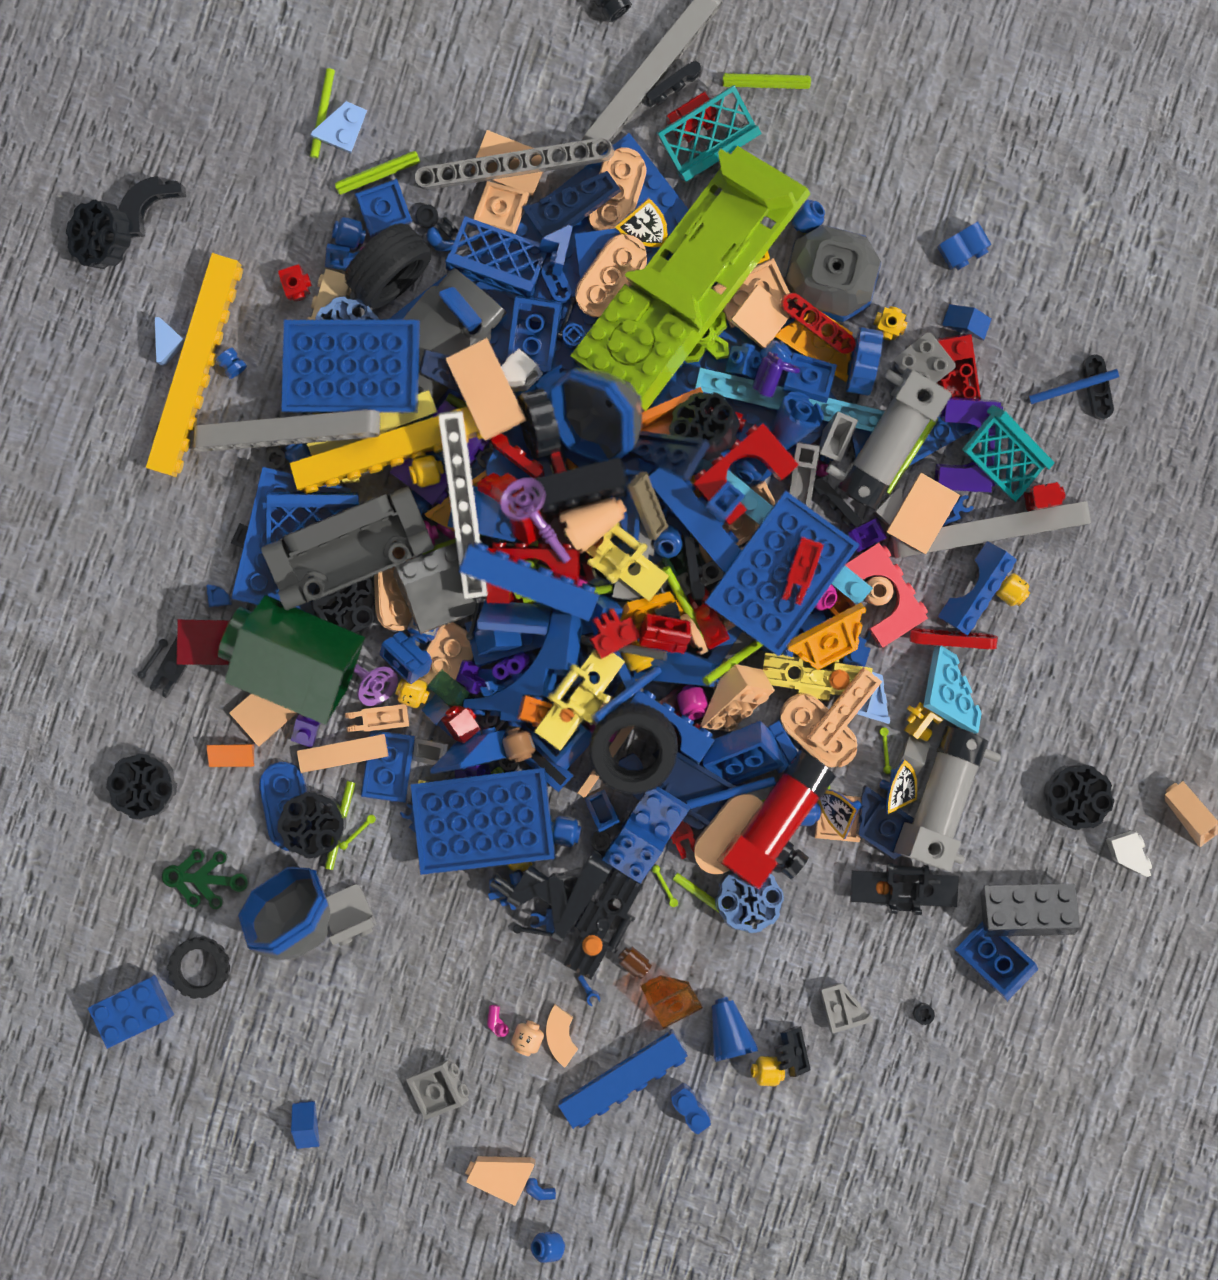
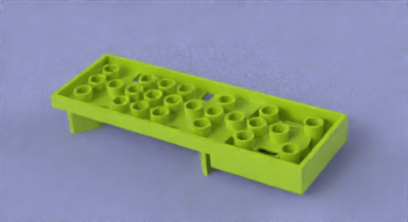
M739 146L735 148L732 154L722 149L718 151L721 165L719 171L644 269L628 271L625 274V277L632 286L623 285L570 355L578 366L583 369L608 372L629 382L640 395L644 411H647L810 195L807 187ZM718 188L722 189L718 196L714 195ZM765 216L776 222L772 229L760 223ZM671 252L673 255L668 261L665 258ZM715 281L726 288L722 295L711 289Z

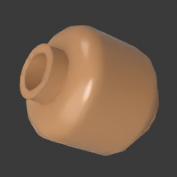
M520 727L507 731L508 736L503 739L502 743L508 759L514 760L517 763L531 758V754L535 751V746L530 732L521 731Z

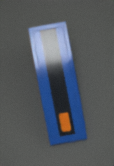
M533 741L535 751L531 754V758L524 761L532 769L545 768L547 783L559 792L574 775L568 769L565 770L557 765Z

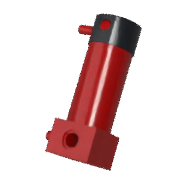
M799 750L793 761L785 769L783 776L740 835L733 837L717 861L753 888L760 889L778 864L775 861L817 801L822 798L830 784L835 780L836 775L821 761Z

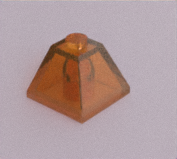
M660 975L640 985L650 1008L663 1029L703 1008L688 981Z

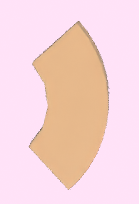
M554 1004L547 1020V1042L555 1059L563 1067H566L578 1050L569 1034V1026L573 1016Z

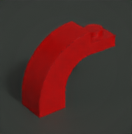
M493 472L477 482L478 491L495 499L501 505L504 491L517 479L509 473L500 476ZM524 487L516 490L512 497L515 498L519 493L525 491ZM508 504L510 512L515 514L516 512L512 509L511 504ZM531 517L521 520L509 518L513 537L528 545L542 537L543 534H539L540 530Z

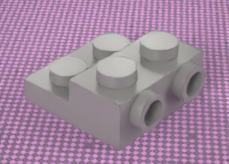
M450 1059L433 1065L429 1069L409 1076L406 1079L425 1120L461 1107L469 1100V1090L465 1084H461L458 1077L460 1073L459 1068L455 1063L452 1064Z

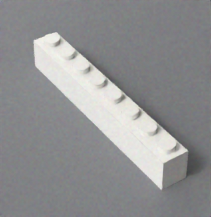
M462 411L438 413L460 566L468 544L480 543L463 414ZM460 572L465 599L487 596L485 581Z

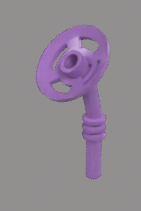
M531 478L515 481L507 487L502 495V511L507 517L515 520L531 517L540 530L539 534H543V539L546 538L545 542L550 544L562 563H566L571 559L556 538L557 534H553L554 530L550 529L551 526L547 525L538 513L545 498L543 486L537 480ZM524 487L525 491L519 493L515 498L512 497L516 490ZM533 487L539 491L540 497L532 490ZM530 494L534 496L533 500L530 498ZM508 504H511L512 509L516 512L515 514L510 512Z
M356 665L354 673L362 678L358 686L357 695L364 705H379L393 694L398 683L397 674L393 669L378 667L368 672L360 665ZM379 671H385V672H387V673H389V674L385 675L384 673L379 672ZM385 682H389L388 687L381 694L380 691L384 688ZM366 693L368 696H373L374 698H366L363 695Z

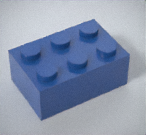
M545 698V702L554 704L549 698ZM581 722L560 751L534 732L537 727H533L532 723H522L521 727L524 731H529L533 741L557 765L565 770L587 749L593 734Z
M156 975L88 1007L107 1049L170 1019L174 1015Z

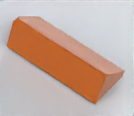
M254 744L207 745L209 767H254Z

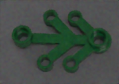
M202 849L193 850L190 857L179 866L170 865L162 872L163 883L171 888L176 887L185 897L187 905L190 907L200 905L201 896L197 893H192L185 882L194 883L209 901V906L212 909L222 907L224 900L221 896L215 895L207 884L231 886L236 892H241L249 886V878L244 873H237L232 877L207 875L216 866L227 861V853L222 850L215 852L213 858L195 873L185 872L195 862L199 863L205 859V852ZM197 851L201 853L200 860H197L194 857V854ZM219 853L224 856V860L222 862L218 861L216 858L217 854ZM171 872L177 874L176 880L170 878ZM238 878L244 880L243 886L237 884ZM192 896L197 898V904L191 903L190 898ZM214 898L219 899V906L213 905Z

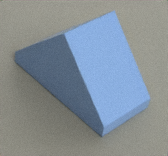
M155 317L156 362L163 366L167 365L182 349L185 340L160 317Z

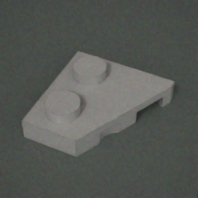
M842 983L819 989L830 1033H837L873 1022L872 1017L866 1013L860 1006L861 1004L853 998Z

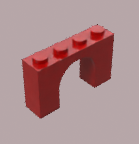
M755 424L745 433L748 437L742 442L739 439L736 440L726 456L723 457L720 454L718 458L711 462L712 468L707 472L704 469L694 477L696 481L693 483V486L709 503L727 482L729 466L740 458L750 457L761 461L779 482L795 470L799 464L764 424L759 427ZM741 502L724 521L728 527L747 511Z
M493 542L492 546L487 548L488 551L496 553L497 550L510 555L509 559L518 561V558L523 560L528 558L542 560L549 565L554 576L558 578L561 575L574 579V584L580 586V549L577 550L572 543H561L571 558L564 564L550 544L546 542L538 543V546H529L524 542H516L515 546H506V542ZM487 583V603H510L512 601L511 591Z

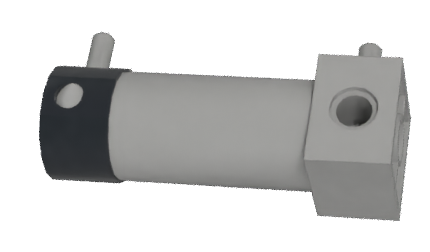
M906 368L902 376L897 375L891 370H887L884 374V378L896 384L890 394L893 396V399L854 463L849 465L846 472L833 465H829L826 469L827 473L840 480L837 487L846 492L847 496L875 510L929 421H936L952 395L951 392L910 368ZM924 389V397L918 400V391Z
M945 726L913 823L904 822L894 850L895 853L951 872L954 862L963 864L965 857L957 853L961 841L953 838L978 767H981L983 758L998 762L1001 758L999 753L986 749L989 743L988 740L961 728Z

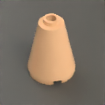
M615 497L564 510L559 515L561 522L566 521L567 523L565 531L577 550L580 549V553H583L625 517L624 512H626V508L621 499L616 500Z

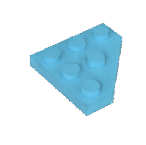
M936 646L933 651L923 706L961 729L976 734L979 732L982 713L979 706L974 705L970 695L972 689L966 676L961 675L958 668L959 659L956 654L945 647Z

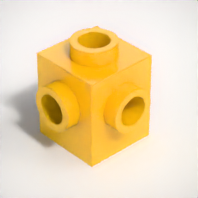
M889 306V308L885 307L881 313L877 312L873 325H876L875 330L883 331V339L891 341L895 340L899 334H904L908 322L904 321L906 314L901 313V309ZM888 319L895 321L896 324L890 325L888 323Z

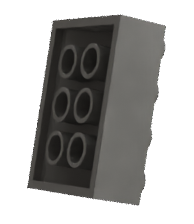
M456 543L405 561L394 568L393 576L420 634L474 614L477 604L475 597L465 599L463 595ZM484 603L481 604L479 612L482 610Z

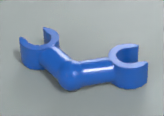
M521 672L512 674V678L503 683L494 684L493 681L486 682L487 687L480 688L483 696H490L506 689L525 672L522 674Z

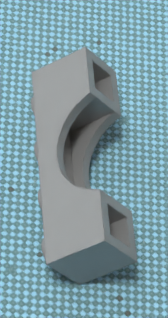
M798 442L794 459L799 466L793 470L789 493L810 508L820 446Z
M640 520L639 542L648 545L642 555L649 559V555H654L655 548L652 540L648 538L642 520ZM636 563L628 572L630 575L635 576L640 573L641 567ZM621 579L615 583L613 600L631 602L644 598Z

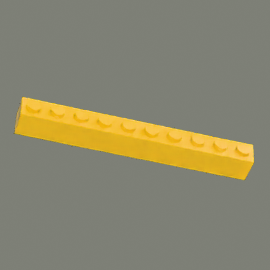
M214 253L211 254L147 461V469L172 477H177V474H180L183 469V454L189 449L190 439L188 438L190 432L194 431V426L197 423L195 415L197 409L200 410L203 404V389L209 385L210 375L208 373L210 367H213L216 362L217 354H215V350L223 339V332H221L223 325L227 324L230 311H228L230 302L233 303L236 297V282L242 278L243 268H241L242 265L237 260Z
M469 407L454 410L462 411L466 443L469 442L468 439L475 437L483 439ZM439 416L380 434L378 437L367 438L290 463L297 489L305 492V494L314 493L319 490L318 487L324 485L327 487L340 484V480L346 478L348 480L358 479L362 473L368 471L369 473H376L382 471V467L390 464L394 467L403 464L406 459L412 458L414 460L426 456L425 453L434 451V453L442 452L443 445Z

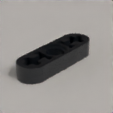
M1094 354L1084 360L1083 372L1085 378L1095 375L1094 368H1089L1092 360L1095 363H1099V367L1096 368L1097 375L1107 372L1103 357ZM1109 381L1102 382L1104 385L1102 393L1094 392L1092 386L1087 387L1092 415L1099 420L1110 417L1114 412ZM1105 395L1106 399H1102V405L1107 407L1108 410L1103 415L1102 412L1097 410L1101 406L1100 400L1095 401V398Z

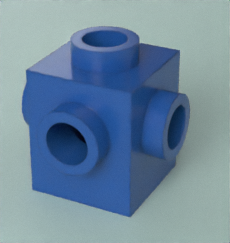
M742 343V346H732L725 372L734 376L755 380L761 363L760 352L755 350V346L747 343Z

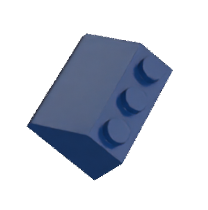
M761 721L715 738L713 744L703 757V766L707 770L732 785L785 765L773 733Z

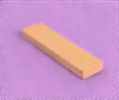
M863 667L807 738L826 752L882 681Z
M634 726L621 728L609 746L612 758ZM592 770L578 790V794L582 797L587 796L598 780L599 776L595 774L594 770Z
M385 734L297 751L301 773L389 756Z

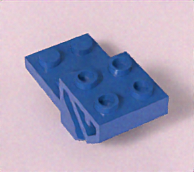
M660 787L646 792L623 823L622 831L613 839L602 860L641 884L662 854L667 841L688 813L690 806Z

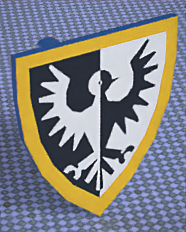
M650 198L646 199L615 225V228L621 234L632 235L638 238L644 246L661 247L668 235L663 213Z
M903 759L897 769L891 770L890 782L882 780L879 785L880 788L888 791L887 814L917 800L918 789L915 771L911 764Z
M827 789L822 798L818 800V803L831 827L843 839H846L856 813L862 807L861 803L858 800L851 802L842 794Z

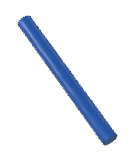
M1117 369L1030 395L1029 400L1031 404H1035L1118 378L1119 373Z
M658 666L653 667L593 714V720L597 723L661 674V669Z
M774 777L687 800L686 802L690 809L769 788L775 786L776 782Z

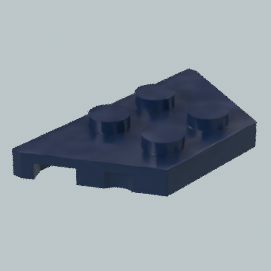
M864 785L861 796L862 807L859 810L856 834L891 858L896 859L901 856V854L895 853L894 850L904 822L912 824L914 818L901 809L887 814V800Z

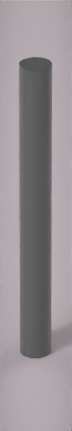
M581 635L580 644L593 646L589 640L591 637ZM630 644L617 650L618 652L664 661L667 658L666 651Z

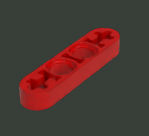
M788 293L782 297L781 308L784 312L834 350L843 354H848L854 350L856 344L854 337L800 295ZM795 298L794 303L797 306L802 307L804 304L805 307L800 312L794 307L788 308L789 303L787 300ZM808 310L813 311L815 314V319L812 323L804 321V314ZM828 323L832 326L833 331L830 336L825 337L821 332V328L824 324ZM836 336L844 340L848 338V348L843 347L841 349V342L835 340L834 338Z
M913 628L910 631L909 641L926 645L997 649L998 636L970 632L967 636L960 631Z

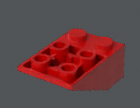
M960 334L937 339L955 362L956 367L936 384L951 392V397L981 399L972 335Z

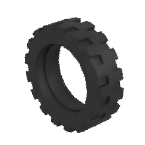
M194 937L184 941L174 949L167 966V971L170 974L168 978L174 984V989L179 990L181 995L185 997L190 996L192 999L206 998L216 993L227 981L230 971L229 956L225 953L224 947L217 944V941L207 939L208 937ZM194 949H203L209 952L215 958L217 964V973L214 980L204 986L190 984L181 972L183 957Z

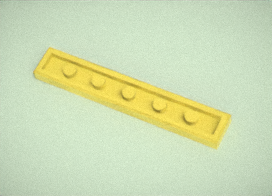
M429 390L418 394V413H380V434L437 412ZM367 438L307 443L311 455L314 456Z

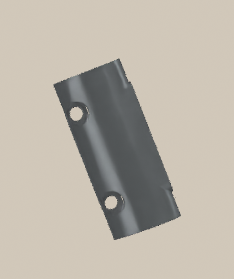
M452 268L439 285L430 287L402 319L420 321L419 370L424 350L452 356L486 338L490 341L491 329L497 326L507 312L457 269ZM454 287L481 318L482 322L471 332H468L439 296L440 291ZM419 373L418 394L429 390L435 405L449 388ZM415 420V421H412V422H409V423H407V424H404V425H402V426H399V427H397V428H401V427H404V426H407V425L414 424V423L416 422V420Z
M406 486L387 495L377 496L283 536L282 539L265 545L261 549L279 589L280 600L287 611L404 563L408 559L434 549L421 513L417 508L409 486ZM395 547H402L405 550V555L402 558H396L392 554V550ZM312 582L319 584L320 592L311 593L308 590V584Z

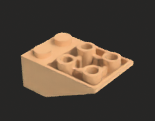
M735 664L720 678L702 720L701 727L726 732L735 730L744 718L749 717L753 710L766 702L775 691L764 671Z

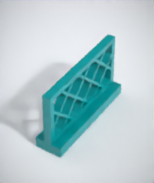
M735 85L730 86L657 132L677 169V174L683 181L690 180L720 161L718 155L720 149L731 154L737 146L742 147L762 134L750 116ZM730 93L735 98L733 109L722 107L725 96ZM710 106L717 108L714 121L703 119L706 108ZM721 109L732 112L729 125L718 123ZM736 113L743 114L748 122L741 128L733 126ZM691 118L698 120L695 133L684 131L687 120ZM702 121L713 124L710 137L699 134ZM717 125L728 128L726 137L722 140L714 138ZM672 130L678 131L677 144H669L664 135ZM683 133L694 136L691 149L680 146ZM698 137L709 140L707 149L703 152L695 150ZM679 149L690 152L688 161L680 165L677 159Z
M992 405L987 411L990 416L962 450L1012 501L1017 502L1044 468L1049 470L1055 462L1005 410ZM994 423L996 425V434L988 436V429ZM1008 438V448L1001 449V439ZM995 440V450L987 451L988 441ZM982 442L981 453L974 454L971 450L977 443ZM1015 451H1021L1020 461L1013 462ZM1008 453L1007 463L1000 464V454ZM994 455V465L987 467V456ZM1026 464H1033L1035 466L1034 469L1025 475ZM1020 466L1019 476L1012 477L1013 467ZM1007 468L1006 478L999 479V469ZM1019 481L1018 488L1012 493V482Z

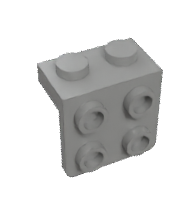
M930 332L924 334L894 358L896 362L895 367L902 375L906 368H910L934 383H937L956 367L955 362ZM924 389L918 391L920 394L925 393Z
M354 884L327 897L331 911L328 926L332 933L329 937L332 945L339 943L340 946H343L353 941L351 937L357 934L363 937L373 932L372 928L377 922L359 884Z

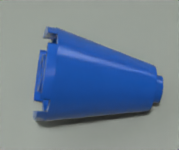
M789 392L782 399L770 431L787 451L818 428L824 419L820 406L817 403L813 405L808 401L810 397L800 392Z
M728 997L715 1000L716 1005H712L713 1054L715 1062L758 1051L757 1045L734 1000L729 1001Z

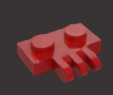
M613 608L608 610L611 620H609L605 612L600 615L603 624H601L598 617L592 619L599 633L589 638L599 659H603L641 638L631 617L620 621Z

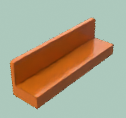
M701 387L642 412L640 431L671 435L669 425L673 420L672 413L678 404L688 400L690 395L699 392L703 393Z

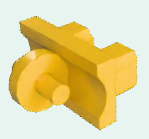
M921 702L915 708L909 705L907 710L911 714L907 718L909 724L904 731L916 739L920 738L928 741L932 736V731L927 726L931 721L940 724L944 718L925 708Z

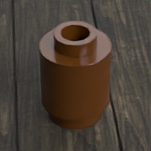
M633 946L629 949L625 947L618 956L620 959L618 964L632 976L639 977L640 979L652 967L649 959Z

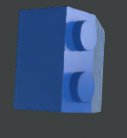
M516 296L507 358L520 349L538 364L541 371L550 372L552 370L563 302Z
M472 486L479 534L515 542L516 538L513 537L510 519L502 511L500 503L478 491L476 486ZM451 509L447 527L454 528Z
M495 727L482 730L483 734H481V731H478L465 743L457 741L430 769L431 774L506 758L507 755L502 743L503 739L507 737L506 731H496Z
M983 921L955 949L1006 1001L1039 970L1036 963L1007 936L984 937Z

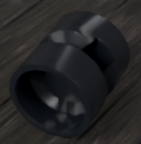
M593 0L598 8H603L602 13L610 23L622 17L632 6L629 0Z
M788 841L775 860L778 863L776 867L780 866L781 872L788 878L793 879L804 867L809 857L800 849L794 850V845ZM789 856L792 858L790 862L787 861Z

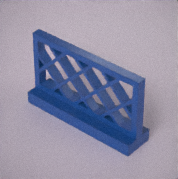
M464 216L451 252L447 256L446 269L450 271L452 268H455L466 277L519 296L532 297L535 284L548 252L542 251L540 258L531 261L527 251L534 248L540 250L541 243ZM467 224L476 227L479 234L468 238L465 233ZM491 233L498 235L500 242L489 246L485 236ZM482 238L486 247L474 252L470 242ZM516 241L521 249L510 253L506 244ZM467 244L471 254L464 257L457 255L458 247ZM503 246L507 255L495 259L491 250ZM488 252L492 262L487 264L480 263L477 256ZM524 253L528 263L517 267L513 257ZM509 259L514 269L507 272L502 271L498 264ZM531 267L534 273L532 280L522 278L519 271Z
M266 492V545L273 543L271 542V533L277 527L286 535L289 534L280 525L289 516L298 524L292 531L294 532L300 527L304 528V524L312 516L317 521H320L315 513L321 507L328 508L333 513L332 515H335L343 508H351L358 505V493L314 492L305 494V492ZM271 507H281L287 514L277 522L271 516ZM285 507L293 508L290 511H288ZM298 507H304L310 513L302 522L292 515ZM308 507L316 508L313 511H311ZM271 521L276 524L272 529H271Z

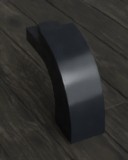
M158 176L144 179L131 187L123 197L118 208L119 211L124 212L128 217L131 238L145 237V213L154 202L162 199L186 197V188L175 180L166 181L163 184V181Z

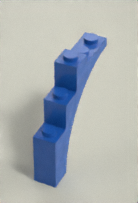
M552 614L546 640L530 668L516 682L494 695L477 699H464L463 707L470 708L475 715H485V712H491V716L500 717V720L509 722L508 726L522 727V723L531 724L530 722L517 719L522 697L528 696L545 702V698H548L550 694L553 695L555 692L556 676H567L572 664L578 666L583 619L574 615Z

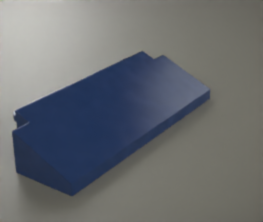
M677 752L671 774L666 778V781L660 786L658 785V787L687 804V800L736 787ZM729 799L689 809L682 821L695 829L707 827Z

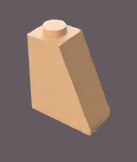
M1184 781L1180 784L1174 783L1167 788L1165 794L1166 803L1199 847L1218 835V820Z
M477 1156L475 1163L470 1161L465 1174L468 1175L466 1182L515 1206L535 1166L536 1159L532 1157Z

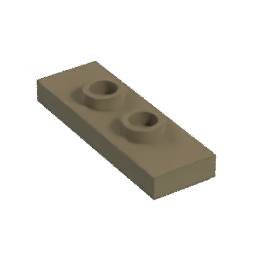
M640 472L628 484V488L648 538L656 540L668 525L648 474Z

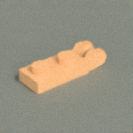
M405 704L361 709L362 711L345 713V718L348 719L359 716L363 718V725H350L346 727L347 732L360 730L366 732L410 726L408 708Z

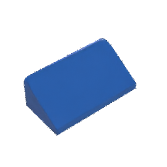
M454 287L439 292L442 301L468 332H471L482 322L481 318Z

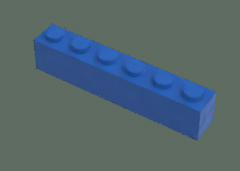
M658 467L654 468L648 474L652 487L723 572L726 573L742 551L736 544L739 542L738 538L731 530L727 533L722 527L725 523H721L705 510L708 502L702 496L698 498L693 493L696 488L689 480L688 482L683 481L681 478Z
M475 542L474 545L468 544L459 567V572L584 620H590L599 598V594L595 592V587L585 583L582 586L573 583L574 579L564 575L558 578L552 575L553 571L544 567H540L537 570L530 567V562L518 558V561L509 559V554L499 550L493 553L487 550L488 546L479 542Z
M672 1029L561 1099L558 1106L573 1129L577 1126L582 1128L591 1121L589 1118L596 1114L601 1116L610 1109L609 1106L615 1102L619 1104L629 1097L628 1094L634 1090L638 1092L648 1085L647 1082L652 1078L657 1080L667 1073L666 1070L671 1066L676 1068L683 1064L688 1056L687 1051Z

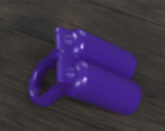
M768 352L767 356L761 360L752 388L757 390L759 394L772 398L782 370L800 373V368L783 362L780 357H777V353Z
M519 652L512 658H504L494 666L492 671L494 677L501 680L508 675L512 678V674H518L523 669L526 672L529 669L530 657L524 652Z

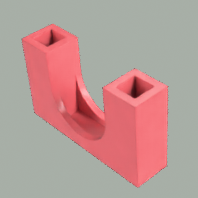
M877 543L847 562L845 566L863 580L870 576L884 577L891 582L895 589L896 605L889 616L868 629L879 648H883L928 619L926 616L928 611L921 601L917 602L913 596L916 592L909 582L905 583L901 576L904 574L898 564L893 565L889 558L891 553L888 548Z

